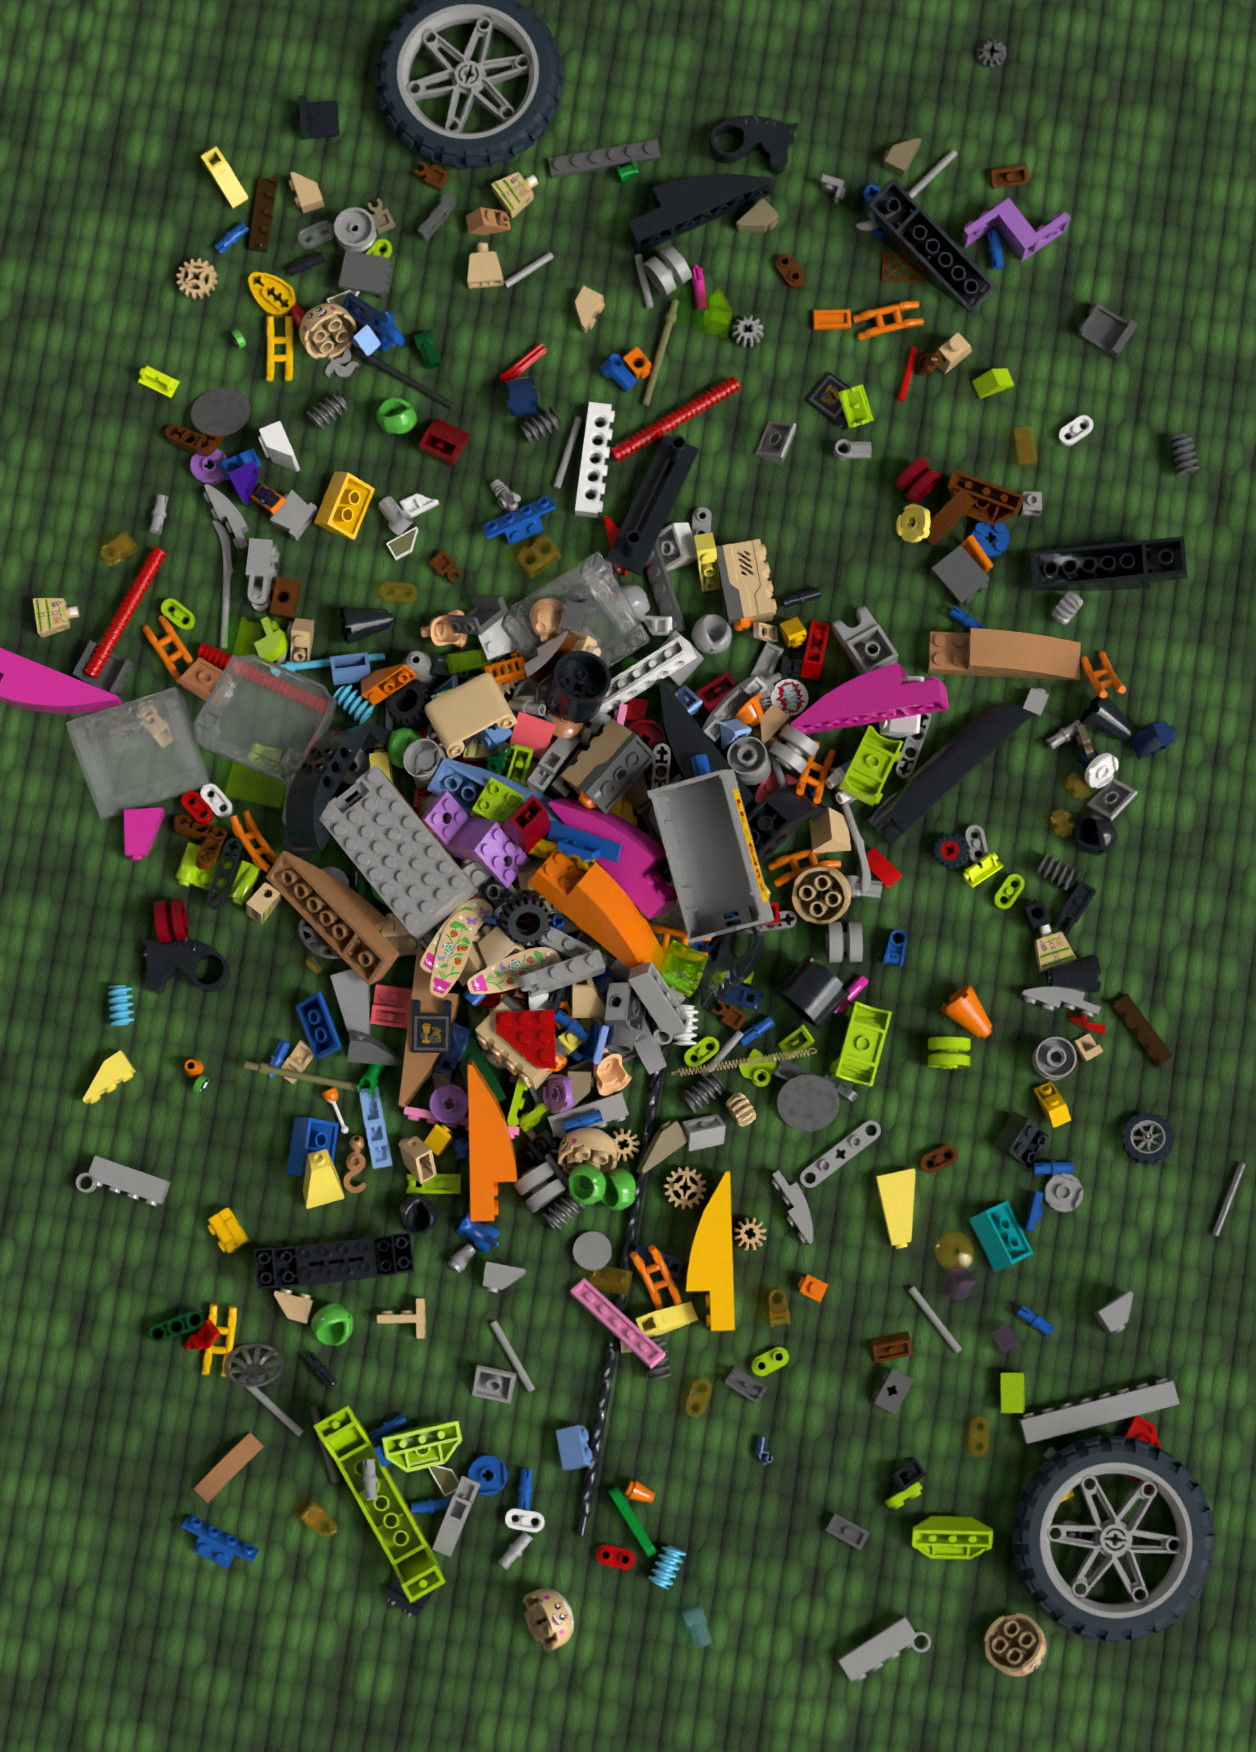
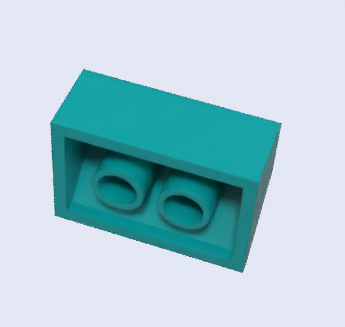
M1008 1201L969 1219L995 1272L1034 1254Z

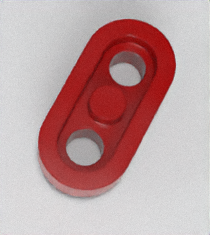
M188 791L182 796L181 801L184 808L199 824H208L212 821L214 814L211 807L197 792ZM206 813L207 816L202 818L201 815Z
M602 1545L596 1552L598 1562L603 1565L626 1570L630 1569L635 1563V1555L629 1549ZM604 1551H608L610 1553V1557L608 1559L602 1557V1553ZM628 1556L629 1562L623 1563L621 1558Z

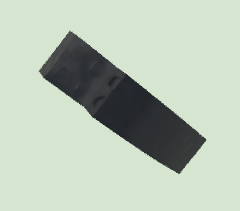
M724 173L687 177L652 187V201L656 208L647 211V214L632 217L628 222V236L637 254L642 253L772 195L773 180L771 177Z
M894 179L888 181L862 208L886 233L882 240L923 278H926L929 283L969 313H972L997 287Z
M1184 536L1030 552L1033 590H1128L1150 588V582L1188 579Z
M661 678L659 680V695L663 730L666 735L667 745L671 749V758L675 768L683 777L682 781L695 778L691 757L700 754H707L711 773L732 769ZM734 771L746 812L754 806L755 797Z

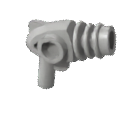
M499 479L492 482L490 487L494 494H496L495 497L499 498V506L502 509L506 508L510 512L517 510L521 497L513 491L510 492L508 487H505Z
M779 672L767 679L760 675L757 676L768 686L759 700L763 714L770 708L768 705L771 703L767 701H771V699L767 698L771 696V691L775 689L773 683L782 679Z

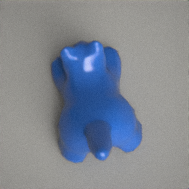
M387 311L380 312L389 317L388 323H382L375 319V323L385 328L383 334L378 333V340L381 343L379 349L385 352L390 346H403L405 339L401 331L396 328L394 315Z
M471 1213L466 1214V1218L459 1220L460 1228L456 1229V1233L471 1239L479 1251L487 1252L490 1249V1245H499L495 1239L499 1235V1230L495 1226L482 1224L480 1221H471Z

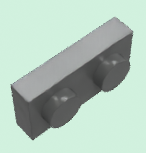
M834 1513L825 1530L859 1550L862 1549L870 1532Z

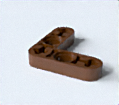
M171 425L165 431L170 443L204 457L210 456L225 438V436H211L205 433L201 435L179 425ZM188 438L195 439L192 443L185 442Z
M187 815L176 816L173 825L176 832L204 842L196 855V867L201 870L210 869L226 843L227 831L209 823L199 824L194 818ZM200 828L205 830V832H198L196 829ZM207 847H214L216 850H208Z

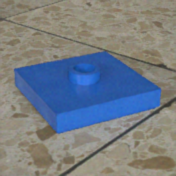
M597 1020L591 1021L589 1032H592V1035L586 1041L583 1057L593 1064L600 1065L609 1026Z

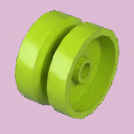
M962 1037L928 1038V1049L933 1052H940L928 1055L929 1067L941 1069L970 1067V1056L960 1052H967L971 1049V1039Z

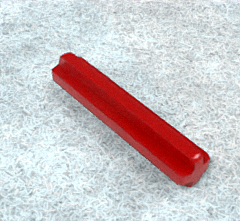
M539 343L500 376V380L506 385L507 380L515 379L546 353L545 346Z

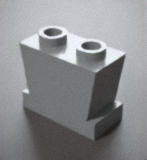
M291 490L289 494L286 493L284 495L286 502L275 514L271 513L270 521L272 525L289 532L290 537L297 541L318 513V509L311 502L309 505Z

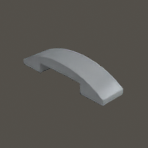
M756 675L744 680L718 703L706 720L702 730L715 742L721 736L720 723L729 721L745 703L754 696L763 693L768 686Z

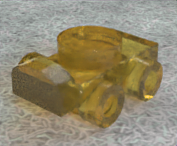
M1074 772L1066 778L1067 783L1065 787L1068 790H1074L1071 794L1075 800L1078 798L1083 800L1091 794L1089 791L1091 787L1087 783L1084 784L1083 780L1085 779L1081 773L1077 775Z
M1061 809L1052 812L1053 817H1050L1052 824H1056V828H1054L1056 835L1060 834L1061 838L1072 835V829H1075L1073 822L1068 823L1067 819L1071 818L1069 811L1064 812Z

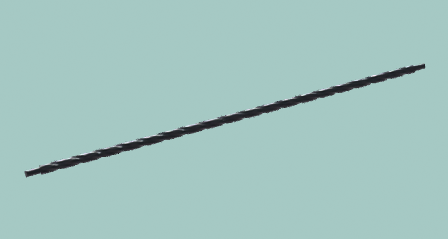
M684 918L679 919L678 929L686 930ZM675 936L673 947L680 948L682 937ZM672 954L669 969L679 978L683 957ZM660 1032L663 1035H668L666 1032ZM659 1044L666 1062L668 1044ZM664 1068L652 1073L636 1170L653 1139ZM635 1172V1200L629 1208V1218L614 1298V1306L623 1314L631 1273L630 1262L632 1258L630 1254L635 1249L646 1173L638 1174ZM610 1330L599 1388V1399L594 1418V1430L589 1448L592 1452V1465L586 1466L578 1514L580 1520L577 1536L585 1537L587 1520L590 1517V1508L593 1501L606 1423V1413L611 1393V1383L616 1363V1353L619 1345V1339Z

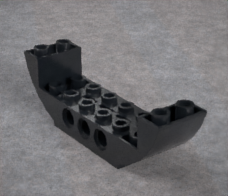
M797 784L781 788L769 797H765L746 816L760 866L807 818L815 822L827 810L822 803H814L813 795L806 789H804L803 795H798L796 792Z
M411 1232L391 1234V1236L254 1250L257 1289L309 1286L415 1272Z

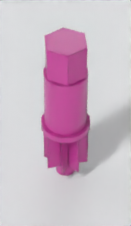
M694 265L693 270L690 271L692 273V285L694 287L697 310H706L708 304L703 271L698 265Z
M860 974L847 988L850 994L834 1011L835 1014L838 1012L842 1013L869 982L863 975Z

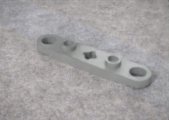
M867 1121L801 1173L800 1181L802 1185L807 1188H813L877 1139L881 1133L880 1125L875 1121ZM872 1125L876 1128L874 1136L866 1134L865 1129L867 1126ZM836 1150L845 1151V1158L843 1160L842 1158L837 1159L835 1157L837 1155ZM813 1173L815 1175V1182L812 1184L806 1183L804 1180L805 1174Z

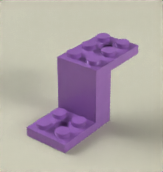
M1010 198L1005 201L1001 200L996 203L991 211L983 212L977 221L967 223L964 226L960 243L966 248L988 231L995 228L999 230V234L1022 262L1064 233L1070 221V216L1067 212L1062 215L1057 214L1051 219V223L1041 225L1035 232Z
M443 790L420 818L453 857L481 862L503 888H508L530 860L515 841L500 827L497 821L470 817L448 791ZM446 813L447 821L444 823L443 815ZM505 856H507L508 862H507V864L504 866V864H503V863H504L503 859H504Z

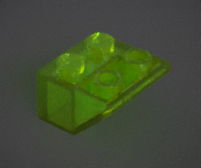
M716 287L715 293L711 292L709 298V310L706 309L703 327H705V334L727 340L732 324L733 310L721 288Z

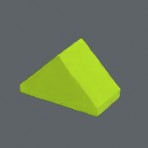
M1007 368L991 369L972 382L979 399L1014 386Z
M802 1025L778 1045L787 1057L788 1053L790 1056V1051H792L794 1056V1050L797 1054L798 1049L800 1052L801 1049L805 1050L815 1040L806 1027Z

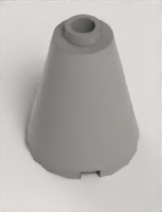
M411 652L401 663L406 664L417 674V677L414 678L415 680H420L428 687L437 678L436 675H431L432 656L426 652Z

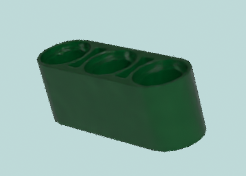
M188 1312L152 1326L149 1330V1338L157 1343L168 1341L200 1329L206 1318L201 1312ZM197 1314L201 1320L198 1325L194 1326L191 1318ZM176 1321L182 1324V1329L179 1332L173 1330V1324ZM158 1328L163 1330V1337L161 1339H156L154 1336V1332Z

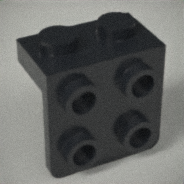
M306 95L299 96V103H296V113L300 114V120H297V130L301 132L303 139L338 137L340 135L338 103L336 101L308 103Z
M397 1576L384 1595L387 1596L386 1601L394 1606L400 1605L403 1607L402 1612L412 1618L413 1615L417 1617L436 1588L410 1603Z

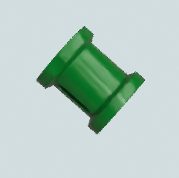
M631 161L629 165L622 168H616L622 183H625V180L634 176H640L634 161Z

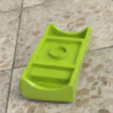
M869 725L839 789L871 806L874 803L878 804L883 795L880 793L894 761L898 762L902 755L900 749L903 741L886 739L879 735L873 726Z
M188 842L175 878L178 880V884L189 887L190 884L209 891L221 854L218 855L210 869L201 870L195 865L196 855L201 846ZM231 860L223 862V869L230 870L233 867ZM239 860L227 897L231 898L232 902L236 904H246L252 896L262 869L254 864ZM219 878L216 882L217 887L224 888L227 885V880ZM214 889V891H213V892H216L217 894H219V893H220L221 895L224 894V892H219V891H217L216 889Z
M855 1001L851 1005H847L844 1015L847 1016V1021L849 1022L840 1056L836 1061H832L830 1072H832V1077L872 1087L892 1012L873 1008Z

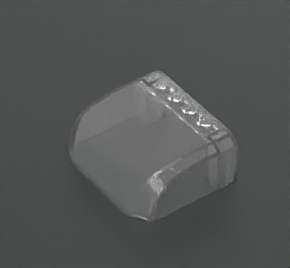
M248 654V656L232 655L194 722L195 741L207 750L291 786L300 770V766L308 757L309 751L328 732L335 713L337 700L329 694L323 684L255 654Z

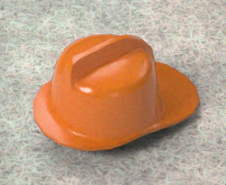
M760 693L750 699L733 718H737L750 727L759 724L763 715L759 700L763 694Z

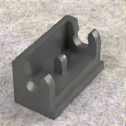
M781 1059L774 1077L787 1083L792 1078L800 1075L817 1076V1074Z
M735 1366L724 1382L757 1405L767 1390L766 1386Z

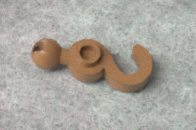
M359 1135L351 1137L349 1141L353 1153L347 1157L346 1164L351 1171L345 1175L343 1181L346 1190L355 1194L364 1191L367 1186L365 1183H361L358 1187H352L350 1184L351 1178L358 1175L366 1166V1159L360 1154L365 1142L363 1137Z

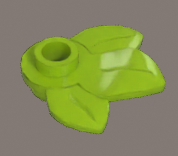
M753 1049L749 1055L748 1065L746 1066L744 1063V1066L740 1064V1071L745 1078L752 1079L756 1086L764 1087L770 1082L771 1074L777 1070L778 1061H775L773 1057V1062H771L769 1056V1063L767 1059L766 1063H764L762 1058L761 1064L760 1060L763 1054ZM759 1074L765 1076L763 1081L758 1080L757 1076Z

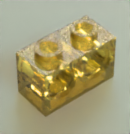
M548 535L544 538L542 536L537 538L533 542L534 545L530 548L525 547L518 553L517 562L530 579L561 558L560 551ZM543 547L551 549L547 554H543L540 550ZM527 558L535 559V562L531 565L525 563Z

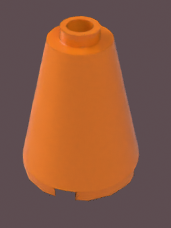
M968 984V987L964 986L949 997V1003L946 1004L944 1002L940 1008L944 1014L977 1038L982 1037L984 1039L992 1032V1024L970 984Z

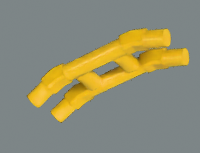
M267 316L266 379L267 381L274 380V362H285V380L291 381L293 378V317L285 316L286 336L275 337L274 316ZM274 344H286V354L274 355Z
M210 1304L208 1320H211L216 1326L218 1305ZM229 1306L228 1327L216 1326L221 1335H227L225 1347L214 1346L213 1344L211 1348H205L202 1368L203 1375H209L213 1354H222L224 1358L221 1376L227 1377L224 1371V1363L227 1356L233 1351L237 1320L236 1306Z

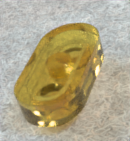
M386 582L380 588V595L386 602L410 604L416 601L418 591L413 584ZM392 590L393 594L388 596L386 594L387 591ZM407 592L412 593L411 597H406L405 594Z
M698 1379L692 1386L685 1406L686 1412L691 1417H699L705 1411L712 1391V1386L708 1380ZM704 1385L706 1387L705 1392H699L698 1387ZM696 1403L699 1405V1410L693 1411L691 1406Z
M975 1417L969 1425L968 1449L972 1455L977 1457L984 1456L989 1449L990 1424L983 1417ZM978 1423L983 1424V1430H977L976 1426ZM977 1443L982 1444V1449L980 1451L976 1450L975 1448Z

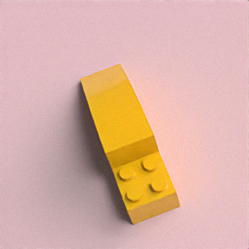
M726 1171L703 1212L691 1249L687 1271L686 1293L709 1292V1295H706V1308L710 1307V1315H706V1327H710V1331L735 1330L730 1171Z

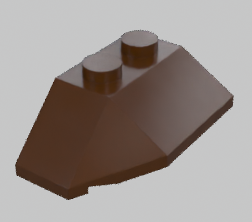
M955 469L947 486L951 498L963 488L976 501L965 516L991 526H995L1017 515L1025 498V495Z

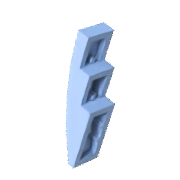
M376 1086L372 1096L368 1095L369 1088L362 1089L359 1094L373 1169L391 1166L393 1164L379 1088Z

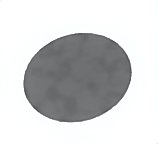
M227 387L215 388L205 392L195 401L191 410V418L195 427L207 435H229L239 430L247 422L251 411L250 403L247 397L236 389Z
M800 1075L792 1078L782 1087L778 1095L777 1107L780 1116L789 1126L801 1131H816L829 1125L836 1117L839 1110V1096L834 1086L826 1079L816 1075Z

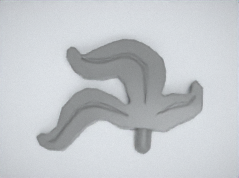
M352 345L344 349L343 357L335 360L332 357L329 358L331 363L328 364L325 370L328 378H331L330 374L334 371L339 377H348L354 368L359 366L358 362H350L346 367L340 365L350 361L351 352L349 349Z

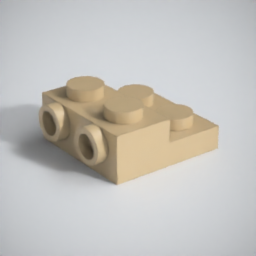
M394 913L385 914L388 920L382 927L381 934L400 953L398 957L417 955V951H424L420 940L408 932Z

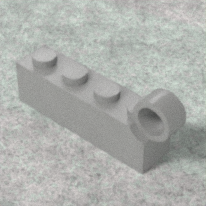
M598 949L519 977L517 981L521 991L529 990L531 998L604 974L605 964Z
M652 961L631 968L628 983L630 987L634 988L639 1000L647 1008L648 1014L657 1023L653 1038L659 1044H669L672 1041L673 1035L687 1030L690 1019ZM660 1032H666L668 1035H663Z
M618 1091L615 1094L576 1105L564 1113L547 1115L553 1131L551 1136L560 1137L563 1140L570 1132H565L562 1121L579 1117V1114L585 1115L600 1110L603 1121L589 1125L587 1128L594 1126L602 1128L607 1126L609 1121L620 1122L625 1120V1116L629 1115L622 1092ZM559 1148L553 1149L551 1152L558 1153Z
M94 1156L89 1172L80 1174L76 1179V1186L81 1192L90 1193L97 1186L102 1187V1184L110 1186L109 1190L120 1194V1191L123 1190L128 1192V1197L138 1200L139 1196L146 1199L145 1203L156 1206L157 1203L163 1204L171 1183L98 1156ZM88 1176L92 1179V1186L89 1189H83L81 1187V1180Z
M903 1616L837 1660L851 1682L853 1680L858 1682L866 1677L865 1673L870 1669L875 1671L883 1666L882 1662L887 1658L892 1660L900 1655L898 1651L904 1647L906 1649L912 1647L917 1652L927 1651L931 1646V1639L923 1631L915 1632L906 1617ZM918 1635H923L927 1639V1644L924 1648H917L914 1645V1640Z

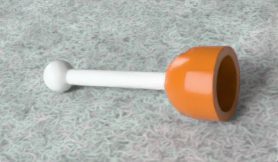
M335 1087L323 1092L322 1096L326 1102L332 1103L342 1127L341 1132L345 1134L349 1129L345 1126L337 1107L338 1091Z

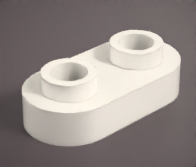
M1082 415L1064 426L1058 435L1060 443L1065 446H1071L1088 435L1093 428L1092 419ZM1081 424H1084V425L1086 426V428H1085V429H1081V428H1080V425H1081ZM1068 434L1071 436V439H1066L1064 436Z
M214 784L203 786L201 797L211 807L212 811L220 818L230 816L233 806L221 790ZM212 791L214 796L210 798L208 793ZM221 806H226V811H220Z
M514 1508L509 1510L505 1516L506 1524L512 1529L538 1532L545 1524L542 1514L534 1511ZM513 1515L519 1516L518 1522L512 1521ZM537 1518L539 1521L538 1525H532L531 1520Z

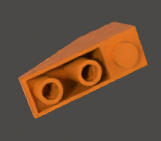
M406 664L375 670L361 680V694L375 706L416 678L417 674Z

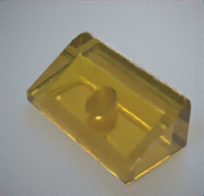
M605 1266L593 1272L590 1282L596 1289L627 1295L633 1272Z

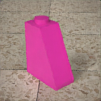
M163 808L124 810L125 855L131 858L132 861L142 860V857L148 856L165 816Z

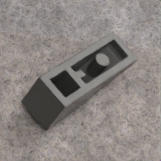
M361 1031L348 1032L345 1051L347 1062L403 1066V1054L369 1034Z

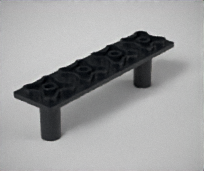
M664 436L606 558L607 562L641 575L699 452L698 448L687 444L682 436Z

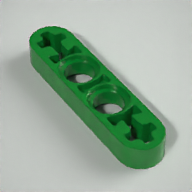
M615 1486L608 1492L648 1557H651L657 1553L651 1540L618 1487Z

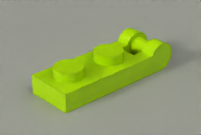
M520 1076L518 1077L507 1119L510 1127H517L519 1125L518 1110L523 1109L525 1098H522L523 1090H528V1087L521 1082Z
M407 1174L408 1188H406V1194H461V1174H437L422 1183V1188H416L417 1179L413 1174Z

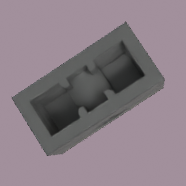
M892 1368L890 1371L886 1370L881 1380L884 1383L881 1389L877 1387L872 1398L875 1399L873 1404L895 1415L914 1380ZM894 1385V1390L896 1391V1394H891L889 1396V1391L886 1389L887 1387H892Z

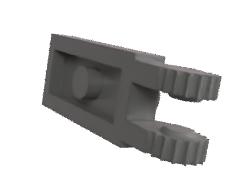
M444 194L445 196L441 198V204L431 211L430 217L420 224L418 233L423 241L427 242L456 206L453 194Z

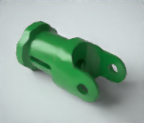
M369 1064L365 1075L363 1074L357 1092H361L363 1086L369 1084L371 1086L368 1095L372 1096L378 1084V1077L381 1071L385 1069V1066Z

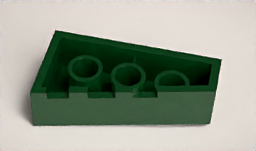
M471 1035L459 1064L467 1097L468 1061L473 1060L500 1105L508 1099Z

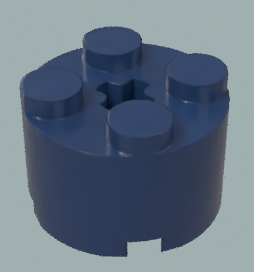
M533 376L506 381L507 392H510L507 404L508 409H511L512 416L538 414V393L532 386L536 385Z

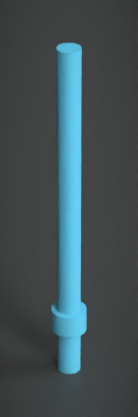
M385 653L368 654L369 662L385 660ZM330 659L296 663L288 661L286 664L271 665L272 673L284 671L292 673L295 670L331 666Z

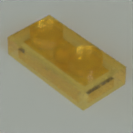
M1033 426L1014 428L1018 466L1037 464Z

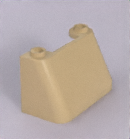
M489 673L481 674L429 702L424 709L450 759L464 751L463 740L497 723L499 728L507 729L518 723L494 677Z

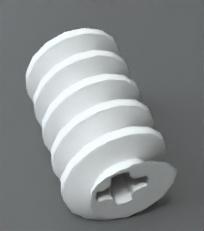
M681 1005L690 1020L686 1031L673 1036L672 1039L677 1041L673 1044L683 1046L695 1045L696 1042L691 1040V1038L696 1037L697 1034L693 1033L692 1030L698 1027L692 1025V1023L698 1021L693 1015L698 1014L699 1011L693 1009L695 1006Z

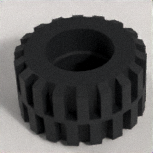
M413 679L392 693L391 696H388V714L402 727L420 731L421 727L425 729L428 723L431 724L424 709L438 695L420 680ZM417 699L416 705L409 711L410 705Z
M519 892V896L514 894L511 900L507 898L505 900L506 905L502 904L501 906L502 912H499L500 924L511 941L514 940L518 945L522 943L523 946H527L528 943L533 945L536 940L539 942L543 940L542 936L548 934L547 929L551 928L549 922H552L549 915L550 912L543 900H540L536 894L533 896L530 892H527V895L524 892ZM525 912L535 913L533 920L529 924L523 926L516 924V920L521 914Z

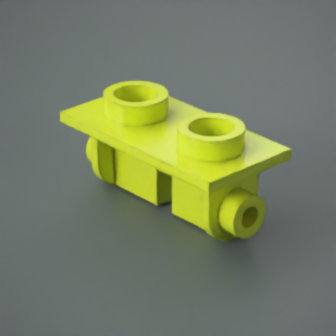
M148 366L145 369L142 368L139 373L141 375L139 383L172 398L180 381Z
M989 853L979 860L981 865L978 866L975 863L968 869H965L962 878L973 888L1004 866L997 860L998 857L995 853Z

